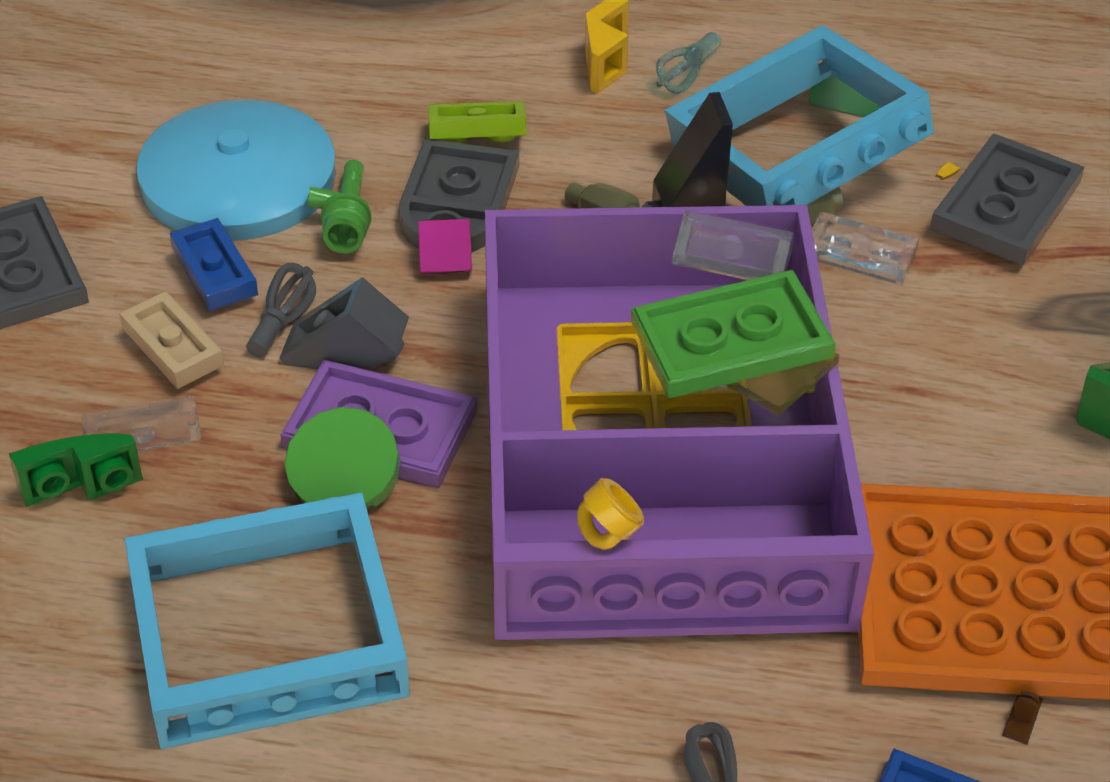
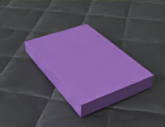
M323 360L280 435L282 448L288 449L290 440L300 426L320 412L339 407L363 409L381 418L394 434L401 459L398 478L440 488L477 412V397Z

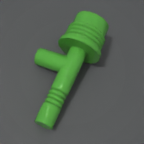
M358 160L346 162L340 192L310 187L307 206L322 209L323 240L326 246L338 253H351L361 247L372 221L371 209L368 203L360 197L364 166Z

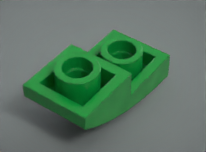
M108 433L74 436L48 441L9 453L18 491L26 507L56 497L79 486L83 488L90 501L143 480L136 441L131 434Z

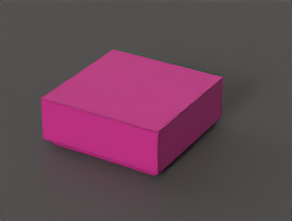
M470 219L418 221L420 274L472 272Z

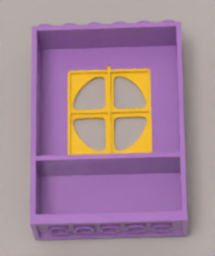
M807 205L485 210L494 640L858 632L874 551L836 353L833 359L731 383L732 389L703 390L668 399L631 323V308L793 270L832 336ZM630 343L637 347L642 388L640 391H571L573 380L579 370L597 353L615 344ZM729 412L737 419L735 427L666 428L665 416L670 413ZM633 413L644 418L645 429L577 430L573 418L582 414ZM600 478L611 479L624 488L639 505L644 515V524L628 540H621L616 546L606 550L593 547L587 542L577 524V511L579 505L584 500L583 495ZM593 516V522L597 530L603 534L608 532Z

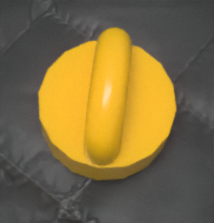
M600 478L583 495L584 500L579 505L577 511V524L582 536L593 547L602 550L613 548L621 540H628L644 524L643 512L636 501L619 484L607 478ZM593 516L608 532L603 534L597 530L593 522Z

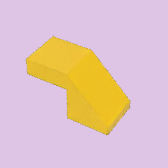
M604 0L586 12L585 58L590 90L596 94L627 73L629 0Z

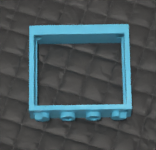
M821 25L665 110L674 148L709 93L720 92L733 123L732 130L823 80L831 76L836 77L881 108L767 172L732 145L730 149L726 191L745 206L773 205L774 201L780 205H807L933 134L929 92L826 26Z
M362 493L330 497L320 501L283 508H272L262 512L225 519H214L205 523L163 531H153L147 534L124 538L152 713L160 749L410 697L407 657ZM354 542L380 644L169 688L151 581ZM386 672L391 673L390 675L375 678V675ZM187 714V717L169 721L171 717Z

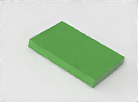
M793 270L631 308V323L668 399L835 358L836 343Z

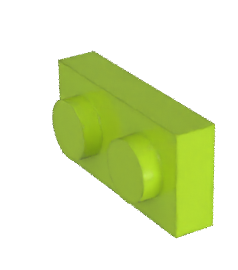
M523 101L428 104L430 139L463 143L468 138L487 137L488 140L494 142H508L514 140L516 136H527L526 112Z

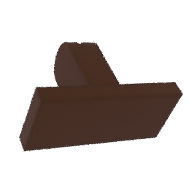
M1022 691L1020 695H1017L1003 736L1028 745L1043 698L1028 691Z

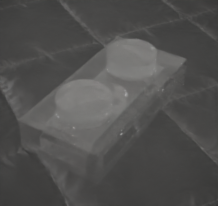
M825 212L819 214L812 228L818 262L901 286L914 260L919 238Z

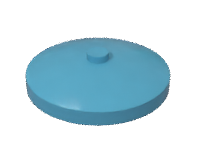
M227 100L185 111L156 129L146 140L139 153L137 176L143 202L148 210L165 225L174 230H180L218 218L231 240L238 241L261 238L284 231L311 216L319 208L307 206L310 187L332 191L336 177L334 148L329 135L310 116L289 106L269 101Z

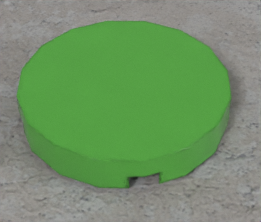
M339 407L320 412L300 426L288 444L284 464L289 485L302 504L325 500L330 497L362 493L367 509L371 505L375 508L386 500L398 481L401 459L394 434L381 418L363 409Z

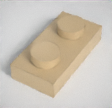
M167 291L119 313L122 329L177 389L224 366L222 350Z

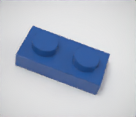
M218 218L170 233L172 249L208 311L258 295L256 278Z

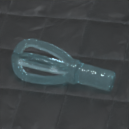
M709 32L698 42L688 47L676 48L660 57L656 63V72L659 77L655 81L657 87L664 85L673 94H680L688 89L698 76L700 66L705 62V59L721 46L720 36L715 32ZM684 56V60L665 73L664 66L667 62L676 57ZM692 66L688 76L680 85L676 86L670 82Z

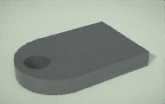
M424 138L399 204L400 228L406 240L419 249L418 221L470 219L471 252L484 247L485 210L506 209L519 169V151Z

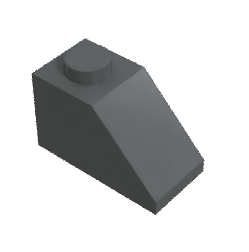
M362 277L294 321L279 359L287 365L319 369L323 360L369 371L379 364L386 366L394 361L403 349L404 341L402 337L409 316Z

